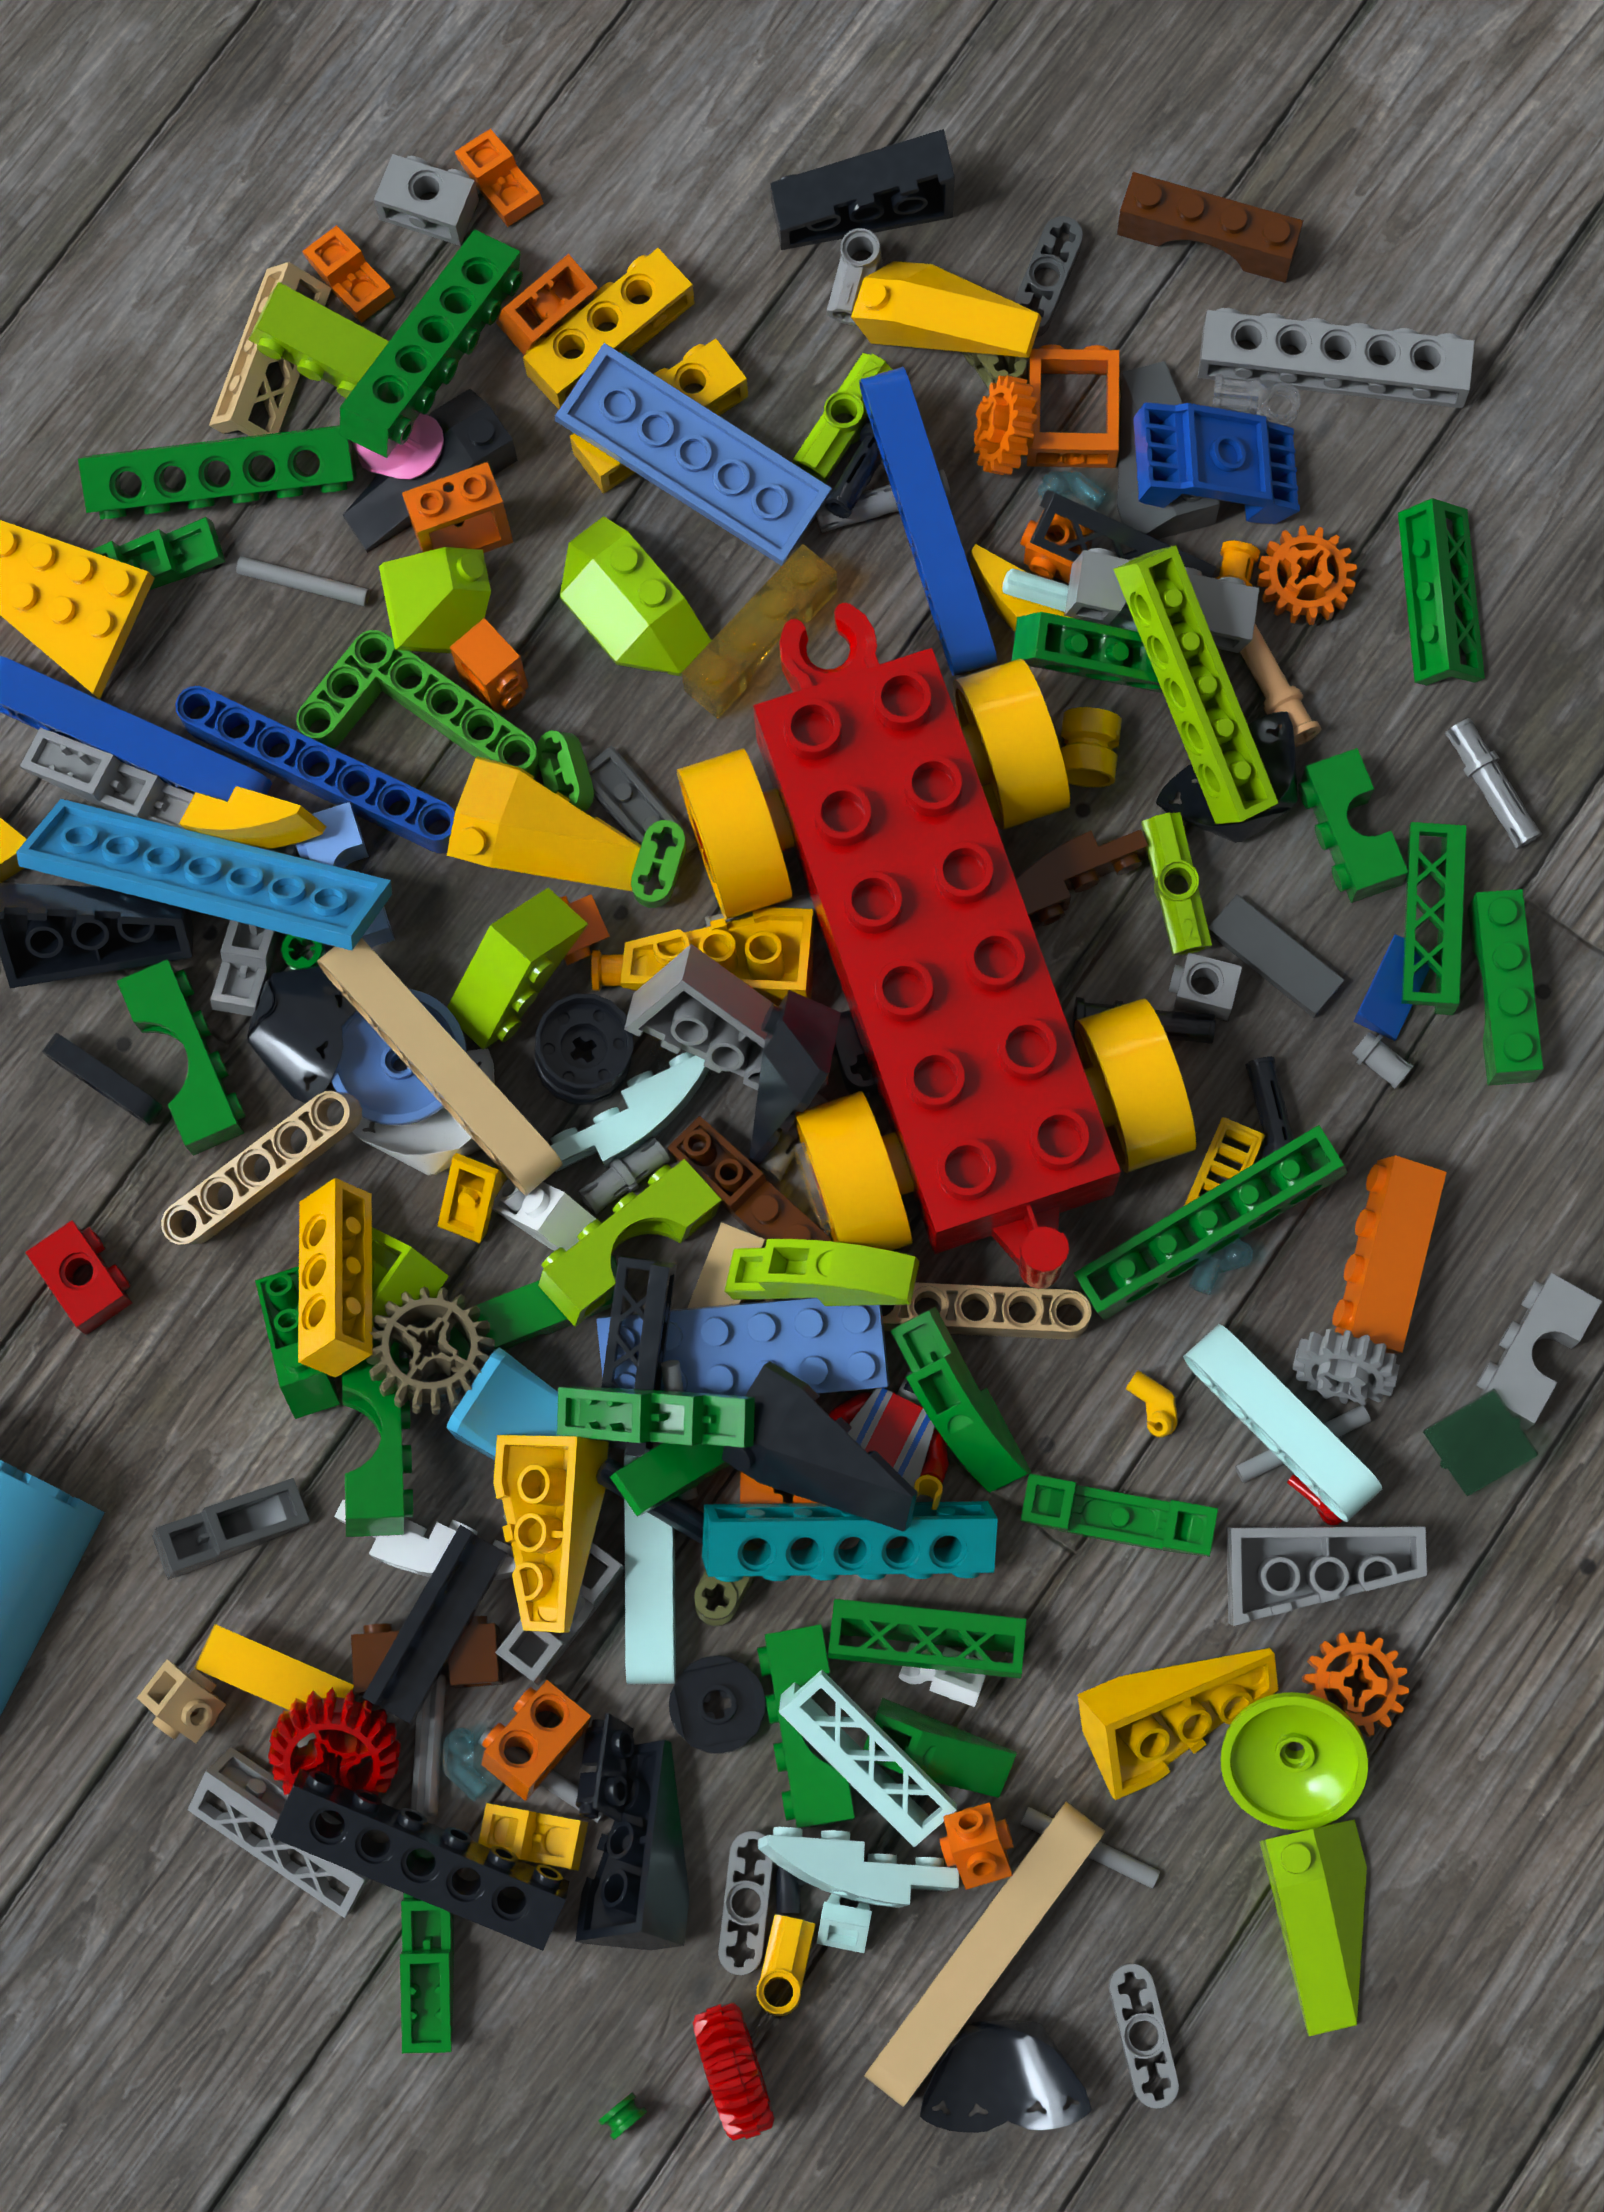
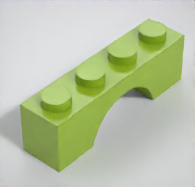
M685 1159L673 1168L668 1164L661 1167L648 1180L647 1183L650 1185L639 1195H636L634 1192L625 1195L613 1207L612 1211L614 1214L603 1223L598 1219L592 1221L577 1236L579 1242L567 1251L563 1247L558 1248L542 1263L541 1266L544 1269L538 1286L574 1327L611 1299L615 1288V1279L611 1269V1254L621 1243L642 1234L662 1235L682 1243L716 1215L722 1199Z

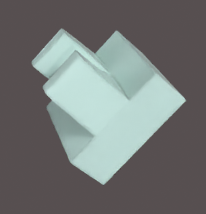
M831 1893L827 1902L824 1901L816 1944L864 1953L872 1915L869 1904L858 1902L856 1908L840 1905L841 1897Z

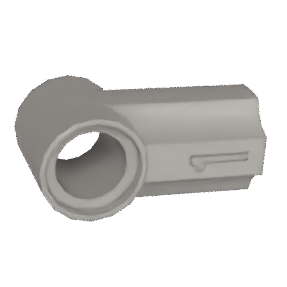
M862 228L849 231L841 241V258L827 307V315L836 319L839 323L853 326L856 323L851 318L863 279L882 268L883 263L877 236L872 231ZM861 250L872 253L864 261H856L851 258L853 254Z

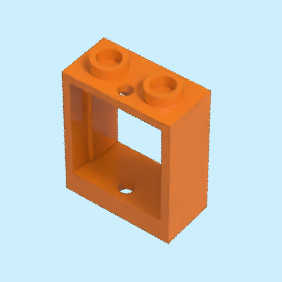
M1054 344L1044 345L1039 349H1032L1028 365V384L1033 385L1031 396L1037 398L1035 404L1037 419L1033 422L1035 438L1028 450L1027 466L1116 468L1119 451V350H1109L1101 345L1087 346L1084 349H1064L1062 346ZM1041 374L1107 375L1106 433L1040 432Z
M488 462L402 492L422 552L442 547L478 549L486 553L514 543L503 500ZM450 484L454 486L453 491H444V487L446 485ZM459 523H463L460 527L456 526Z

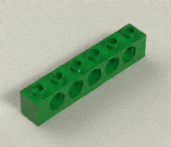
M475 229L472 231L340 406V436L385 458H388L397 444L403 445L408 440L416 418L420 413L425 415L430 410L435 400L436 391L442 383L447 385L451 382L456 373L459 360L464 354L470 355L473 352L482 329L486 324L491 326L496 321L502 302L508 295L514 296L518 291L523 279V272L519 271L521 251Z
M340 425L89 455L78 458L86 513L99 512L100 519L127 516L126 508L143 506L144 514L171 511L170 503L182 501L188 502L189 509L210 507L215 505V497L231 495L233 503L252 502L259 500L258 492L276 490L277 498L304 495L303 487L320 485L321 493L343 491L348 489V481H354L357 478L353 445L350 440L340 436ZM301 450L313 451L318 456L320 466L315 474H305L298 468L296 458ZM265 455L274 462L275 473L271 479L263 480L254 474L252 463L256 456ZM212 461H222L229 467L231 477L226 485H218L210 479L208 467ZM168 466L179 467L185 473L186 484L182 490H173L166 485L164 472ZM125 471L135 473L141 480L142 487L136 496L128 495L121 489L120 477Z
M1318 1125L1074 1272V1275L1097 1314L1106 1320L1347 1175L1348 1172L1322 1128Z

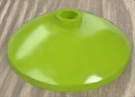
M1278 1693L1251 1703L1231 1722L1223 1739L1221 1771L1229 1793L1235 1802L1249 1815L1273 1827L1288 1830H1307L1318 1828L1337 1820L1357 1802L1367 1780L1368 1752L1364 1738L1355 1722L1335 1704L1306 1693ZM1291 1742H1298L1304 1748L1299 1751H1293L1287 1745Z

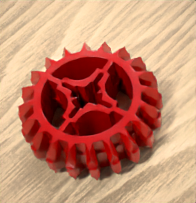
M333 1687L327 1692L326 1698H321L314 1690L308 1695L306 1702L296 1698L294 1703L291 1704L290 1711L283 1710L282 1714L278 1717L275 1729H272L269 1740L271 1743L268 1753L269 1764L274 1765L272 1770L274 1780L283 1781L284 1795L290 1793L300 1769L307 1772L317 1770L327 1773L337 1781L338 1785L353 1791L363 1789L379 1796V1792L386 1793L387 1789L391 1786L392 1778L398 1772V1758L401 1750L400 1740L396 1739L397 1730L395 1723H386V1710L372 1711L373 1703L364 1700L361 1703L354 1701L355 1695L353 1690L345 1698L337 1697ZM314 1732L316 1738L309 1740L308 1745L299 1748L297 1743L305 1736ZM372 1757L365 1766L358 1770L354 1769L353 1766L361 1763L362 1758Z
M735 2003L723 2006L719 2004L695 2015L693 2027L710 2091L726 2135L733 2141L742 2138L747 2140L761 2135L763 2131L771 2129L775 2119L741 2008Z

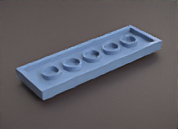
M605 343L601 346L555 415L557 423L781 566L784 565L832 490L825 483Z
M793 1298L671 1310L664 1362L668 1360H678L680 1362L684 1392L745 1396L762 1367L769 1361L808 1384L816 1393L883 1388L890 1385L882 1305L824 1306L817 1298ZM638 1313L629 1315L622 1321L620 1333L632 1349L641 1340L643 1320ZM611 1316L596 1318L602 1377ZM620 1345L618 1347L617 1360L626 1354ZM630 1358L616 1367L614 1380L623 1389H634L637 1368ZM662 1377L660 1390H663V1391H664L663 1377Z

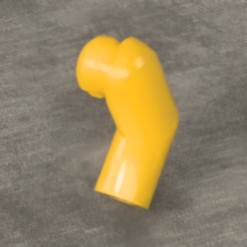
M1137 1370L1125 1390L1146 1403L1147 1428L1153 1436L1165 1437L1172 1434L1178 1423L1174 1394L1143 1372Z

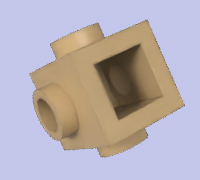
M166 1659L137 1697L140 1702L156 1715L152 1722L156 1727L174 1740L181 1733L194 1743H197L202 1735L215 1724L219 1713L226 1706L212 1692L217 1686L214 1681L195 1668L190 1674H187L168 1659Z

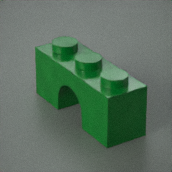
M1358 748L1307 765L1302 775L1301 783L1298 784V790L1303 805L1306 809H1313L1319 823L1315 825V833L1321 848L1324 851L1330 850L1335 863L1331 868L1332 875L1340 892L1346 891L1350 902L1353 903L1403 885L1408 870L1392 831L1377 836H1364L1356 832L1350 826L1347 819V813L1351 809L1369 803L1374 791Z

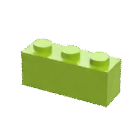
M280 282L277 283L271 292L248 339L257 344L256 348L267 357L276 360L283 358L296 365L298 372L314 381H321L322 379L336 386L337 392L344 398L348 397L389 342Z

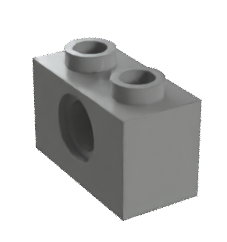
M395 154L391 156L374 197L379 220L459 246L462 244L479 202L475 180L471 179L466 173L456 169L445 171L430 166L428 162L419 157L407 156V158ZM425 193H437L433 199H419Z

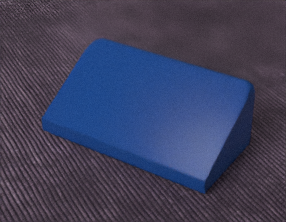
M1394 934L1353 1021L1396 1041L1413 1005L1401 1004L1404 938ZM1416 952L1414 954V965L1422 959ZM1427 964L1414 974L1413 992H1419L1430 969Z

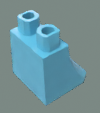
M498 1347L481 1369L482 1373H479L471 1385L472 1390L468 1389L454 1410L446 1427L455 1439L495 1460L497 1435L561 1436L557 1435L558 1391Z

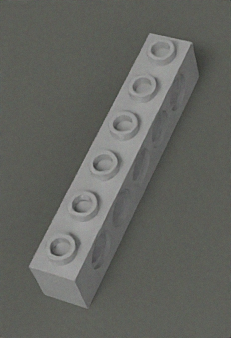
M1221 308L1216 311L1207 310L1198 378L1463 408L1470 391L1475 340L1463 339L1461 336L1452 333L1431 336L1419 334L1417 331L1408 328L1387 331L1374 329L1371 325L1364 323L1344 326L1330 324L1328 321L1320 318L1300 321L1285 319L1284 316L1276 313H1265L1256 316L1241 314L1238 310L1232 308ZM1248 340L1253 342L1257 348L1245 350L1237 342ZM1292 345L1297 347L1301 353L1290 355L1285 353L1282 347ZM1336 350L1341 352L1346 358L1334 360L1326 352ZM1375 355L1383 356L1388 359L1390 364L1378 365L1370 357ZM1420 360L1427 361L1433 365L1434 369H1420L1415 362Z

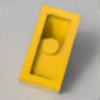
M455 1153L450 1166L437 1226L481 1243L488 1230L494 1200L507 1180L506 1175L496 1168Z

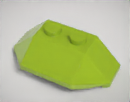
M603 516L568 543L560 599L616 665L648 671L667 672L670 675L681 677L715 650V645L685 597L628 531Z

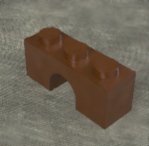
M487 1616L472 1617L448 1660L450 1685L454 1688L503 1685L502 1658L495 1653L501 1646L500 1627L496 1623L488 1624ZM392 1624L364 1625V1634L351 1635L354 1693L359 1696L364 1695L400 1632L392 1631Z

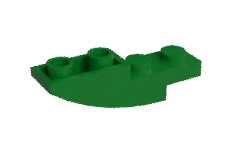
M934 1307L890 1330L912 1371L911 1374L906 1376V1379L917 1399L944 1441L971 1475L990 1493L1029 1474L1031 1470L988 1388L979 1390L937 1308Z

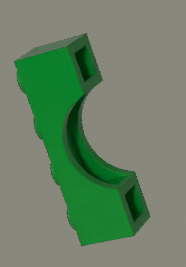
M1523 889L1476 892L1468 906L1472 952L1478 958L1483 980L1485 1001L1483 1050L1487 1085L1532 1083L1543 1071V1061Z
M167 959L118 980L117 984L129 1013L142 1033H160L171 1036L185 1047L188 1057L187 1077L180 1092L168 1104L185 1147L194 1156L245 1134L239 1121L246 1117L244 1108L237 1093L228 1094L222 1079L229 1076V1073L219 1051L211 1053L205 1038L212 1035L203 1012L201 1010L193 1012L188 997L195 993L185 970L176 971Z
M394 1341L390 1351L391 1357L399 1370L407 1375L409 1360L408 1358H399V1343ZM366 1359L342 1373V1400L344 1406L361 1412L372 1421L378 1430L381 1441L374 1455L365 1464L345 1474L346 1537L404 1535V1518H413V1489H403V1474L412 1473L411 1444L402 1445L401 1431L410 1429V1401H407L405 1405L398 1408L394 1404L397 1391L383 1396L379 1388L383 1380H371L369 1371L374 1365L367 1363Z
M822 1624L764 1634L766 1646L757 1647L762 1676L771 1675L774 1694L765 1695L770 1724H780L782 1742L773 1743L778 1772H788L790 1790L781 1792L786 1821L796 1820L797 1828L806 1829L855 1820L849 1782L832 1765L817 1758L807 1747L802 1735L779 1713L781 1694L794 1682L803 1687L820 1670H823L830 1677Z

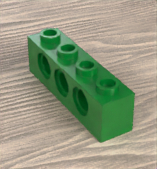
M1045 612L1017 617L1011 661L1021 658L1031 667L1163 693L1139 632Z

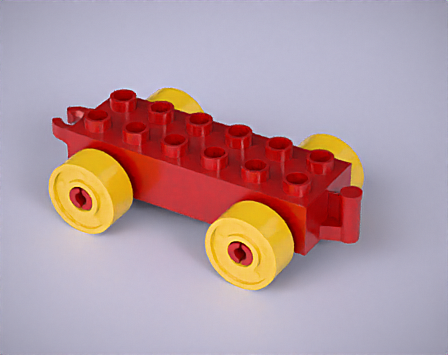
M845 602L840 603L835 608L834 621L836 631L849 644L850 653L848 659L841 666L834 669H823L813 664L807 656L809 639L804 624L798 619H790L784 624L779 647L782 671L793 692L753 705L757 743L773 789L762 792L752 763L744 748L677 769V776L695 839L713 892L725 920L792 899L791 885L782 851L794 847L892 1133L881 1136L871 1108L862 1091L808 1108L803 1113L800 1111L796 1112L794 1115L795 1126L805 1161L832 1241L890 1251L912 1244L911 1231L901 1195L913 1192L934 1254L992 1236L1019 1266L1020 1276L1026 1284L1037 1289L1048 1288L1058 1280L1062 1265L1065 1263L1069 1252L1066 1236L1063 1232H1058L1059 1213L1114 1195L1121 1172L1119 1166L1125 1173L1194 1151L1196 1149V1133L1188 1096L1176 1058L1164 1028L1148 1000L1142 998L1076 1020L1074 1025L1076 1049L996 827L997 825L999 829L1004 830L1068 809L1070 806V792L1065 765L1046 703L1029 666L1020 658L955 679L953 681V695L957 712L956 716L932 648L879 664L877 659V641L873 626L864 613L850 603Z

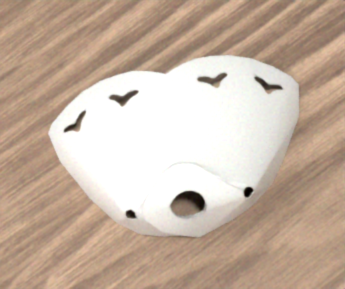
M477 1049L467 1051V1054L476 1064L479 1061L482 1062L479 1068L494 1083V1063L489 1050ZM444 1107L429 1118L412 1124L383 1125L375 1123V1133L363 1132L364 1128H369L371 1121L362 1117L360 1124L352 1131L363 1142L426 1175H436L450 1168L455 1153L467 1156L481 1149Z

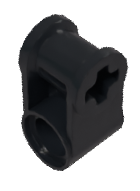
M850 1010L843 1011L840 1014L833 1052L837 1056L847 1091L850 1094L862 1091L866 1099H871L879 1093ZM866 1067L868 1073H871V1079L863 1080L861 1074H858V1068Z

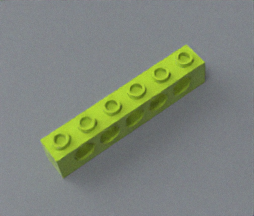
M1177 546L1151 551L1114 568L1113 570L1215 824L1242 822L1279 804Z

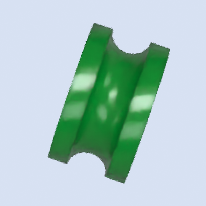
M287 935L282 942V956L291 970L318 966L317 960L326 954L324 945L320 942ZM310 943L315 945L310 947L313 956L309 960L304 957H300L297 961L292 959L297 957L294 951L296 945L300 944L304 947Z
M633 2092L598 2120L601 2125H608L611 2128L610 2137L613 2141L648 2112L645 2107L639 2108L635 2105L636 2096Z

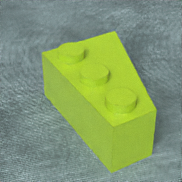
M549 887L489 926L447 1006L459 1023L461 1030L483 1050L499 1039L502 1042H506L518 1031L522 1024L520 1018L534 1002L538 993L588 925Z

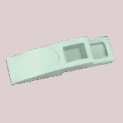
M685 1052L669 1061L670 1068L656 1075H653L652 1071H646L627 1081L629 1088L621 1091L628 1109L621 1112L618 1107L608 1109L593 1118L594 1125L580 1132L577 1131L576 1127H573L552 1137L551 1142L553 1145L551 1147L563 1164L556 1172L597 1152L605 1168H608L610 1166L609 1163L616 1158L622 1160L648 1141L649 1138L658 1135L686 1107L700 1088L710 1070L703 1066L705 1060Z
M774 1827L773 1835H767L758 1840V1849L795 1877L823 1891L866 1904L901 1908L910 1905L911 1889L950 1891L959 1888L958 1869L944 1867L943 1858L916 1857L915 1865L897 1864V1855L868 1854V1862H864L865 1842L850 1841V1832L824 1830L821 1831V1838L802 1837L803 1829Z

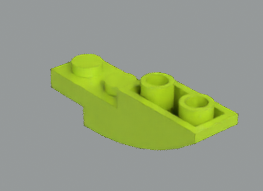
M767 1239L765 1248H737L733 1250L724 1292L733 1300L817 1298L824 1306L911 1305L919 1260L915 1256L842 1242L806 1239Z

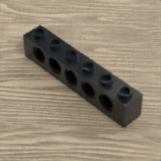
M302 1769L299 1770L271 1835V1838L542 1951L564 1906L570 1882L563 1879L562 1875L551 1867L545 1865L534 1867L518 1860L517 1856L506 1848L499 1846L489 1848L474 1842L472 1837L463 1830L454 1827H447L446 1829L427 1822V1818L415 1810L408 1808L395 1809L382 1803L381 1798L376 1794L363 1789L353 1791L338 1785L337 1781L329 1774L317 1770L310 1772ZM328 1810L336 1811L343 1817L344 1822L341 1824H330L324 1820L321 1813ZM374 1829L381 1830L388 1835L390 1840L385 1843H376L367 1836L366 1832ZM419 1848L426 1849L434 1855L435 1859L429 1862H422L417 1860L411 1852ZM465 1867L472 1868L477 1871L480 1878L467 1881L462 1879L456 1871ZM513 1886L521 1889L525 1896L514 1900L506 1897L501 1890Z

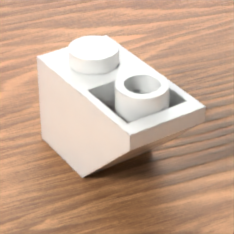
M508 1179L494 1200L492 1208L495 1212L554 1251L560 1247H563L566 1251L579 1242L577 1239L579 1233L588 1224L596 1220L594 1216L565 1192L544 1182L526 1196Z

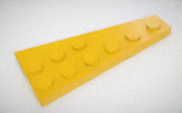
M0 520V616L100 700L155 578L146 570Z

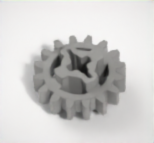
M1326 1329L1324 1337L1318 1333L1311 1332L1309 1340H1300L1295 1354L1293 1370L1297 1371L1296 1379L1298 1381H1308L1307 1390H1317L1322 1394V1398L1328 1399L1337 1396L1343 1404H1346L1348 1399L1353 1402H1358L1360 1405H1365L1367 1398L1381 1402L1383 1395H1392L1393 1388L1396 1387L1400 1365L1395 1364L1397 1358L1395 1354L1385 1353L1386 1345L1384 1343L1374 1344L1368 1335L1355 1338L1350 1330H1346L1344 1335H1341L1332 1329Z

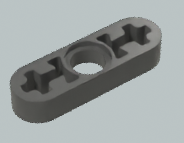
M1055 217L1045 225L1014 300L1015 303L1031 309L1033 298L1040 299L1038 313L1042 319L1036 338L1042 336L1048 330L1081 250L1082 228L1077 221L1070 217ZM1063 232L1069 234V241L1063 244L1059 258L1053 255L1055 251L1056 238H1059ZM1050 268L1057 272L1059 280L1053 286L1045 287L1035 281L1034 275L1040 269Z

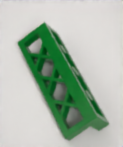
M1431 498L1398 512L1414 683L1427 686L1448 677L1475 683L1485 679L1468 509ZM1446 518L1452 520L1454 538L1447 529ZM1450 560L1457 569L1458 581L1451 571ZM1454 602L1457 604L1460 611L1462 612L1463 623H1461V621L1455 614ZM1459 645L1466 654L1467 666L1460 664Z
M1410 822L1401 1004L1435 1006L1434 1014L1453 1015L1460 1003L1466 825ZM1419 835L1442 837L1441 857L1433 864L1419 851ZM1418 862L1425 869V871L1421 873L1419 876ZM1429 875L1440 885L1439 902L1431 909L1417 895V886ZM1416 907L1424 914L1417 921ZM1428 919L1438 929L1437 947L1430 953L1415 939L1416 929ZM1415 952L1422 958L1416 965H1414ZM1427 964L1436 973L1435 993L1413 992L1414 974Z
M834 1599L828 1658L1021 1679L1026 1619ZM840 1635L871 1638L860 1647L839 1645ZM887 1640L919 1644L909 1652L895 1651ZM877 1644H879V1646H880L883 1650H881V1649H872V1648L875 1647ZM935 1645L967 1649L957 1657L943 1656ZM927 1649V1651H928L931 1655H929V1654H920V1653H922L924 1650ZM983 1650L1013 1653V1663L992 1661ZM975 1654L979 1660L969 1658Z

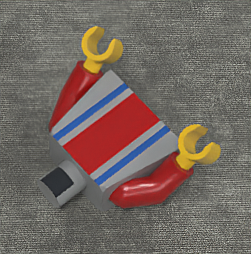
M906 1376L897 1394L885 1388H876L873 1393L860 1392L830 1412L829 1416L834 1421L842 1417L852 1427L848 1434L866 1452L876 1451L918 1492L917 1497L919 1495L930 1496L933 1499L931 1509L936 1510L938 1508L943 1491L942 1485L949 1466L947 1443L920 1404Z

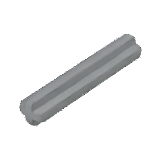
M442 1673L416 1717L411 1809L424 1816H435L438 1813L446 1677Z

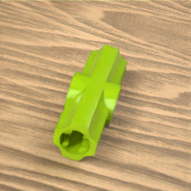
M862 353L839 390L826 400L824 413L793 458V464L826 484L850 445L860 439L861 429L869 418L862 398L859 380L893 370L885 360L873 353ZM841 413H847L854 417L849 423H839L833 418Z
M1169 812L1141 821L1143 835L1148 844L1147 852L1155 881L1154 893L1160 902L1172 956H1183L1188 953H1196L1211 948V938L1198 888L1199 875L1195 867H1193L1181 813ZM1171 874H1178L1186 879L1188 891L1183 894L1171 893L1166 888L1164 879Z

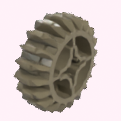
M424 1286L420 1289V1299L413 1300L412 1295L405 1291L401 1295L402 1307L388 1301L385 1305L388 1317L376 1315L373 1319V1326L378 1331L370 1332L372 1335L373 1355L366 1358L367 1363L374 1365L369 1371L372 1381L383 1380L379 1387L380 1393L383 1396L397 1391L394 1404L398 1408L405 1405L408 1399L413 1400L412 1411L416 1414L421 1412L423 1403H431V1411L435 1415L440 1413V1402L447 1401L449 1407L455 1410L459 1404L458 1394L464 1397L468 1389L472 1390V1383L477 1375L482 1373L481 1369L490 1357L487 1353L495 1349L494 1339L485 1337L490 1332V1324L488 1321H477L480 1316V1309L477 1305L463 1310L465 1297L462 1294L455 1297L452 1302L447 1301L448 1291L444 1287L439 1290L437 1298H429V1290ZM436 1320L431 1326L426 1328H417L411 1325L419 1321ZM453 1327L460 1331L469 1345L470 1353L467 1360L459 1357L458 1350L448 1344ZM394 1341L403 1345V1351L412 1357L409 1363L410 1370L407 1375L399 1370L391 1357L390 1351ZM438 1342V1355L435 1356L432 1352V1357L424 1356L422 1360V1347L426 1346L428 1349V1345H436ZM434 1373H442L449 1376V1378L437 1382H424L428 1376Z

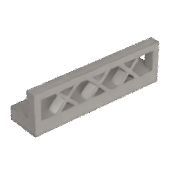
M230 1746L205 1771L187 1810L340 1916L346 1918L352 1911L365 1884L370 1879L271 1838L289 1794L284 1795L282 1781L274 1780L272 1774ZM210 1792L225 1802L228 1812L222 1813L206 1802ZM326 1811L321 1813L324 1820L330 1824L342 1823ZM254 1821L263 1827L268 1839L261 1840L252 1834L247 1822ZM287 1849H295L302 1854L307 1866L300 1867L293 1862ZM327 1876H334L350 1887L345 1897L330 1887Z

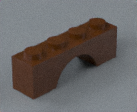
M1133 172L1120 209L1117 235L1158 247L1172 240H1191L1205 243L1229 254L1245 272L1286 283L1304 220Z

